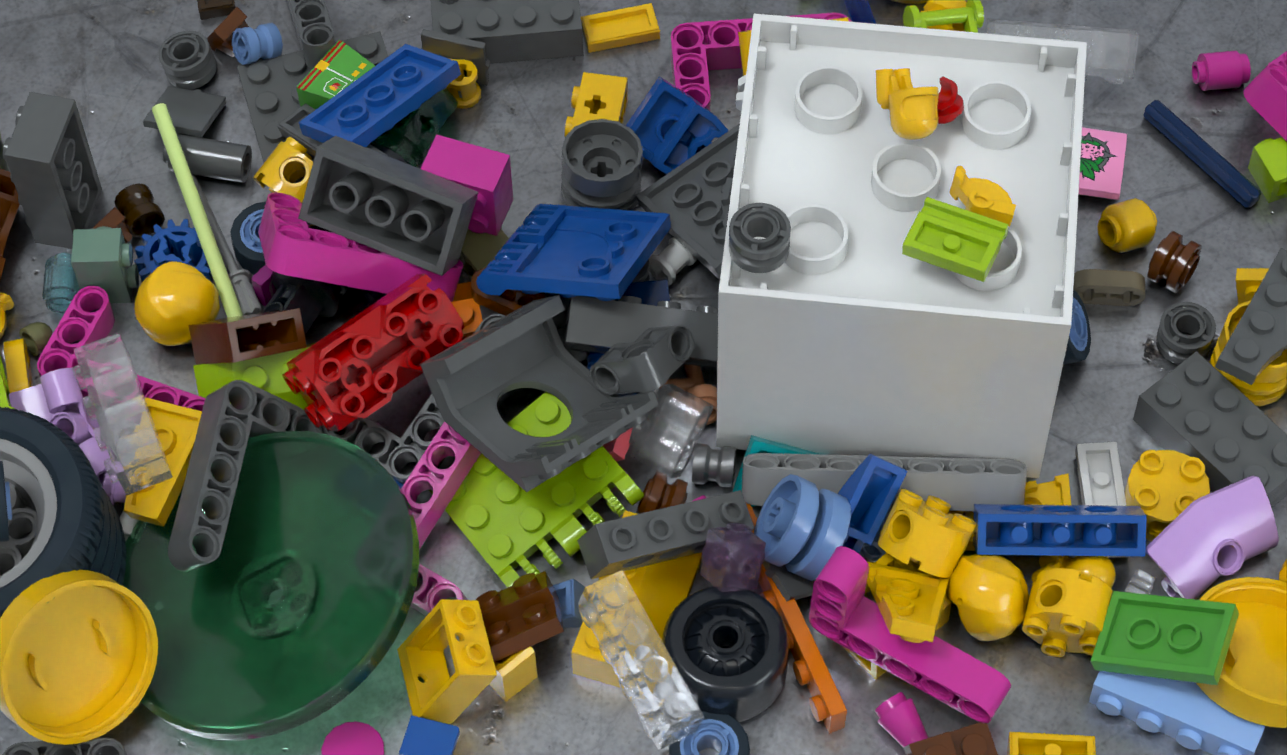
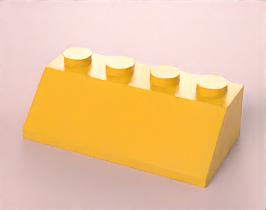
M625 510L622 518L637 515V513ZM703 552L599 577L571 651L573 674L652 697L662 671V636L666 622L675 607L689 596L703 557Z

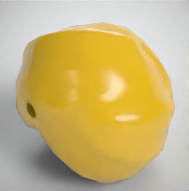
M167 262L157 267L140 285L134 304L135 316L144 332L155 342L166 346L185 345L192 342L189 325L212 321L218 316L220 310L219 293L215 285L196 268L182 262Z
M974 554L971 556H961L949 578L946 593L947 597L958 607V612L966 631L980 641H995L1009 636L1023 622L1029 600L1028 587L1022 571L1011 561L1000 555Z

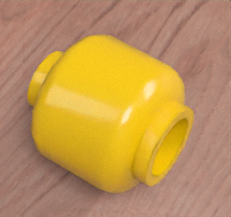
M1137 198L1108 205L1102 211L1097 225L1098 234L1101 241L1111 250L1118 253L1128 252L1145 247L1152 242L1156 232L1157 218L1144 201Z

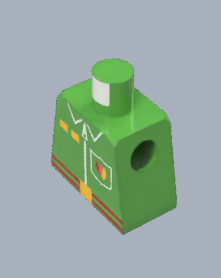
M338 40L296 87L300 107L307 104L315 110L375 67V65L346 43Z

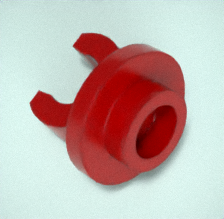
M943 76L940 78L941 90L937 105L938 124L952 122L964 110L963 98L958 95L957 84Z

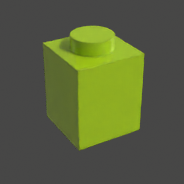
M1283 137L1265 139L1254 146L1248 169L1268 203L1287 197V141Z

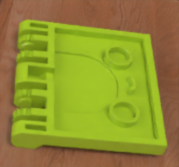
M545 392L507 424L525 435L550 437L566 430L571 424V416L561 400ZM603 446L528 492L522 489L481 453L445 511L508 588L520 577L514 570L519 565L527 574L534 573L537 575L540 573L536 566L527 560L538 549L542 551L543 557L551 566L557 569L563 564L561 559L547 544L553 537L570 557L579 551L580 547L577 540L587 531L576 518L583 513L593 526L605 522L600 514L591 508L602 497L606 500V504L613 513L618 514L619 517L623 515L626 509L611 492L614 487L618 489L631 506L644 497V493Z

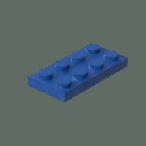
M404 44L301 120L299 126L302 135L322 143L334 136H338L367 147L368 144L384 132L392 129L397 122L412 111L420 108L425 101L437 92L445 89L450 82L460 76L459 64L457 61Z

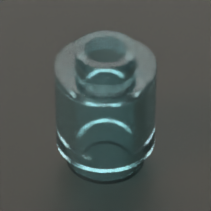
M69 253L56 254L45 262L42 297L46 301V307L57 313H65L74 296L80 290L71 264L72 254Z

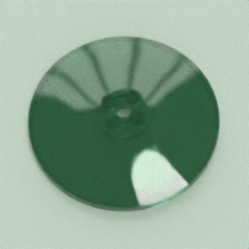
M309 431L275 432L248 438L222 550L216 560L190 572L179 571L169 560L168 546L182 490L164 527L139 520L126 541V570L123 586L134 592L147 606L154 620L158 637V656L155 672L140 702L158 718L174 728L195 736L215 740H249L293 729L331 709L352 693L382 661L399 634L412 604L419 570V539L411 507L399 485L374 457L346 440ZM283 589L282 597L277 602L268 604L271 593L275 590Z

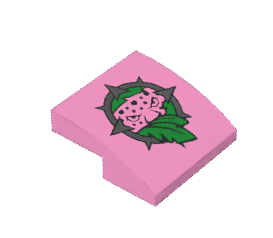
M1082 127L1078 194L1119 200L1127 134Z

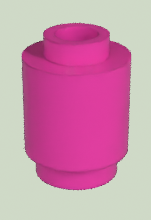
M1236 50L1201 53L1197 61L1192 64L1193 81L1195 84H1199L1203 91L1239 88L1241 84L1248 83L1250 80L1251 67L1247 54H1239Z

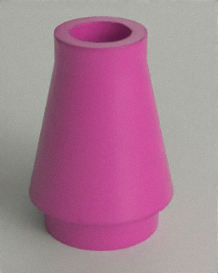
M903 692L890 697L875 709L876 714L880 718L877 723L903 748L911 743L929 738L913 699H907Z

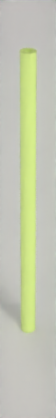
M164 103L157 104L151 110L227 318L243 316L167 106Z

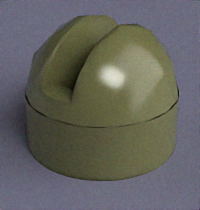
M34 322L21 328L19 335L21 339H25L28 352L33 356H38L51 338L52 329L46 323Z

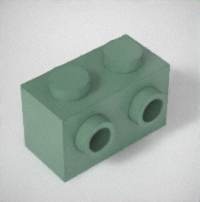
M102 226L96 229H74L71 264L80 290L87 286H98L106 291L111 304L131 303L132 288H138L139 271L137 265H132L131 243H125L121 228Z

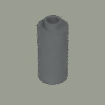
M177 134L192 175L241 183L247 181L252 163L251 146ZM164 145L163 161L168 163L169 170L174 172Z

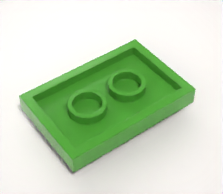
M1113 591L1103 629L1099 633L1091 663L1094 670L1218 685L1239 616L1236 604Z

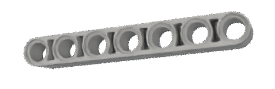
M782 453L750 454L743 459L742 494L746 503L763 506L773 488L790 474L815 483L818 491L827 489L838 494L846 481L867 456ZM878 456L908 471L889 509H892L901 489H906L923 498V501H926L929 495L940 498L951 505L949 511H974V504L1024 505L1027 467L1020 461L984 458Z

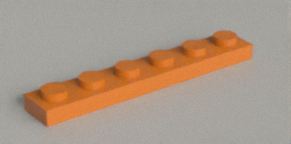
M746 503L755 528L757 517L751 504ZM753 529L739 540L735 546L743 547L747 556L744 558L745 567L752 581L758 580L763 591L760 592V595L776 608L785 623L789 639V649L795 660L793 662L794 674L798 683L801 686L806 685L812 696L809 698V704L814 718L817 722L823 720L829 734L841 730L845 727L847 709L795 598L789 601L785 600L772 578L765 574L767 570L760 559L755 556L751 547L755 530Z

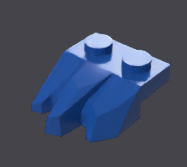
M660 76L626 124L639 137L643 157L665 174H668L707 147L714 138H719L729 131L718 117L700 102Z

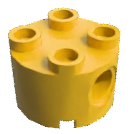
M289 136L285 142L281 141L254 175L253 179L263 189L265 186L269 187L268 190L271 193L288 194L303 203L313 165V158L306 153L307 149ZM304 177L301 182L295 183L297 179Z
M1147 450L1141 454L1140 459L1133 465L1124 491L1126 506H1140L1147 515L1146 540L1152 542L1193 501L1210 494L1209 478L1205 473V465L1199 458L1190 457L1175 450Z
M901 489L881 530L877 543L886 553L907 565L911 560L920 565L918 568L920 571L938 577L950 578L968 545L977 523L964 515L951 514L949 512L951 505L940 498L929 495L927 500L923 501V498L909 490Z
M1053 568L1039 572L1036 580L1033 578L1022 627L1023 632L1037 643L1042 644L1041 651L1048 656L1063 657L1066 652L1084 653L1092 656L1099 633L1102 632L1107 609L1113 594L1112 588L1102 579L1093 575L1090 582L1080 579L1081 571L1074 569Z

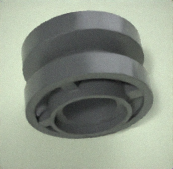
M182 31L173 34L163 42L159 49L160 63L168 81L174 87L188 90L199 88L209 82L216 72L217 62L211 51L210 44L207 38L199 32Z
M752 203L740 208L732 216L729 224V253L734 263L743 270L752 273H767L782 266L790 252L791 225L786 214L778 207L767 203ZM754 237H764L765 239H755Z
M1180 302L1171 305L1164 311L1160 320L1156 336L1159 352L1167 360L1178 365L1196 351L1206 358L1210 352L1216 332L1214 317L1206 308L1196 303ZM1180 332H1187L1191 335H1184Z

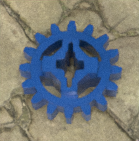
M170 219L167 223L168 228L165 229L156 224L153 226L155 232L153 236L148 234L141 236L144 246H136L137 259L134 260L141 282L157 267L171 261L188 264L199 270L208 280L213 282V277L194 227L190 228L188 219H184L180 226H175L173 220Z

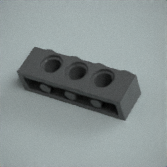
M739 490L598 523L577 541L590 579L733 545L755 528L743 494Z

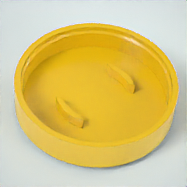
M89 570L62 572L40 579L30 585L12 601L0 618V710L7 718L30 735L53 744L68 745L87 742L114 729L140 703L155 672L158 656V637L154 620L147 606L134 592L101 573Z
M1244 577L1222 582L1209 589L1199 600L1236 604L1239 616L1218 685L1196 684L1216 704L1242 719L1259 725L1287 728V583L1262 577Z

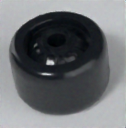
M711 586L686 597L670 614L662 636L663 675L670 694L688 713L693 714L694 712L705 711L713 714L729 715L742 722L759 715L770 707L784 686L789 655L787 629L776 608L761 595L739 586ZM720 646H730L731 648H720Z

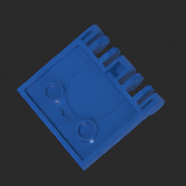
M538 204L525 218L523 224L516 229L515 233L503 245L501 251H498L494 257L495 260L490 261L477 277V287L485 294L499 296L506 289L521 290L525 294L555 293L566 298L589 296L596 297L601 301L620 299L670 230V214Z

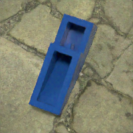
M871 453L857 467L838 492L839 495L848 499L851 506V520L843 547L860 553L864 543L872 544L908 472L907 470Z

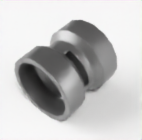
M696 443L692 483L704 485L708 481H713L722 487H732L735 473L736 447L724 446L720 450L711 449L707 444Z

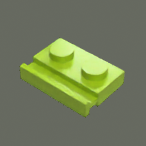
M926 197L921 212L919 211L903 242L902 254L985 282L1000 251L1003 239H1006L1008 234V224Z

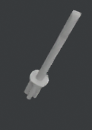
M192 175L243 316L258 314L263 309L252 287V273L245 269L239 270L196 175Z

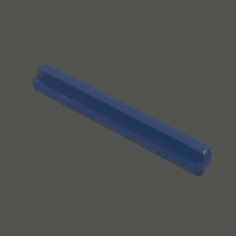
M1154 100L1146 106L1143 114L1144 117L1245 208H1250L1259 201L1261 190L1161 101Z

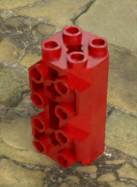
M416 274L286 363L289 370L283 374L284 381L294 394L297 395L300 392L308 405L304 408L305 413L317 428L324 425L328 430L339 432L357 418H367L390 402L393 393L423 373L421 363L467 338V335L462 332L465 328L464 322L446 293L440 287L432 291L427 286L428 283L433 281L427 274Z

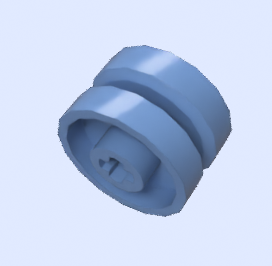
M790 474L773 488L758 516L753 534V551L755 556L779 567L785 565L787 571L807 580L813 581L817 579L835 549L843 546L851 520V506L848 499L827 489L818 491L815 483L797 475Z

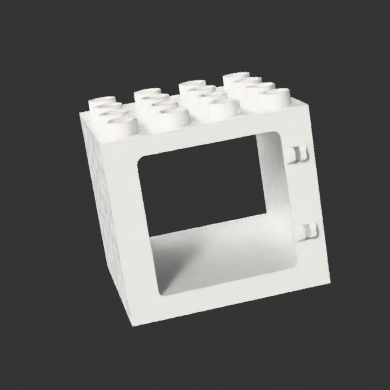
M754 13L746 75L738 79V93L736 94V108L741 111L718 292L716 447L723 448L726 446L747 450L751 435L823 455L868 456L871 453L875 456L1011 459L1026 465V477H1040L1072 322L1087 42ZM910 68L913 88L938 87L939 92L941 90L940 78L944 76L957 84L958 95L963 98L964 110L952 122L938 124L935 131L928 137L917 140L901 138L895 134L891 127L889 109H882L881 105L877 102L875 70ZM957 166H962L966 170L965 174L968 178L987 179L998 184L1008 193L1012 204L1016 205L1010 227L1008 226L1006 239H1003L1000 251L985 282L902 254L903 242L919 211L921 212L926 197L965 209L966 206L959 197L958 200H954L949 193ZM752 203H767L778 207L786 214L791 225L788 258L782 266L767 273H752L743 270L734 263L729 253V224L731 218L740 208ZM754 237L755 239H765L764 237Z

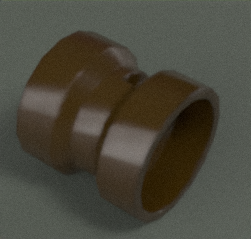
M140 183L125 187L117 194L114 201L116 208L126 217L125 224L130 234L134 237H141L143 234H153V226L157 224L161 227L165 220L160 207L153 203L154 197L149 187Z

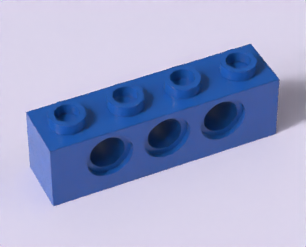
M974 504V521L977 525L973 532V546L977 555L1145 557L1147 515L1140 506Z

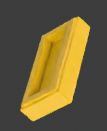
M652 3L581 16L582 31L588 53L660 39V29Z

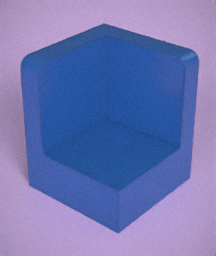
M411 715L399 755H453L460 735L459 728L454 725Z

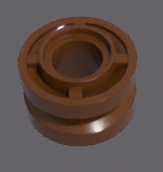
M1175 231L1170 232L1160 242L1150 260L1147 279L1156 284L1165 279L1166 289L1177 293L1182 286L1184 287L1195 272L1200 260L1202 245L1194 241L1183 245V235Z
M657 470L653 478H649L644 488V497L639 501L636 513L641 514L686 503L688 482L677 479L672 484H668L667 474Z

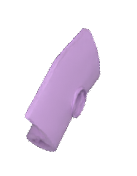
M62 368L48 372L40 377L41 384L10 393L11 407L46 419L63 430L78 444L88 458L102 487L106 472L113 473L117 465L120 466L121 470V464L99 435L100 428L96 418L87 414L75 368Z
M1250 476L1196 499L1146 546V553L1166 575L1161 581V585L1170 597L1196 600L1221 574L1225 576L1233 575L1241 568L1244 561L1271 550L1278 545L1279 537L1274 514L1260 478Z

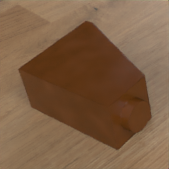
M300 308L222 318L189 325L196 364L234 363L307 348Z

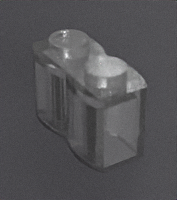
M664 384L661 389L657 388L654 390L659 405L649 411L645 424H639L631 436L630 445L633 448L630 457L656 471L667 474L669 478H677L685 470L696 442L709 420L714 405L674 384Z

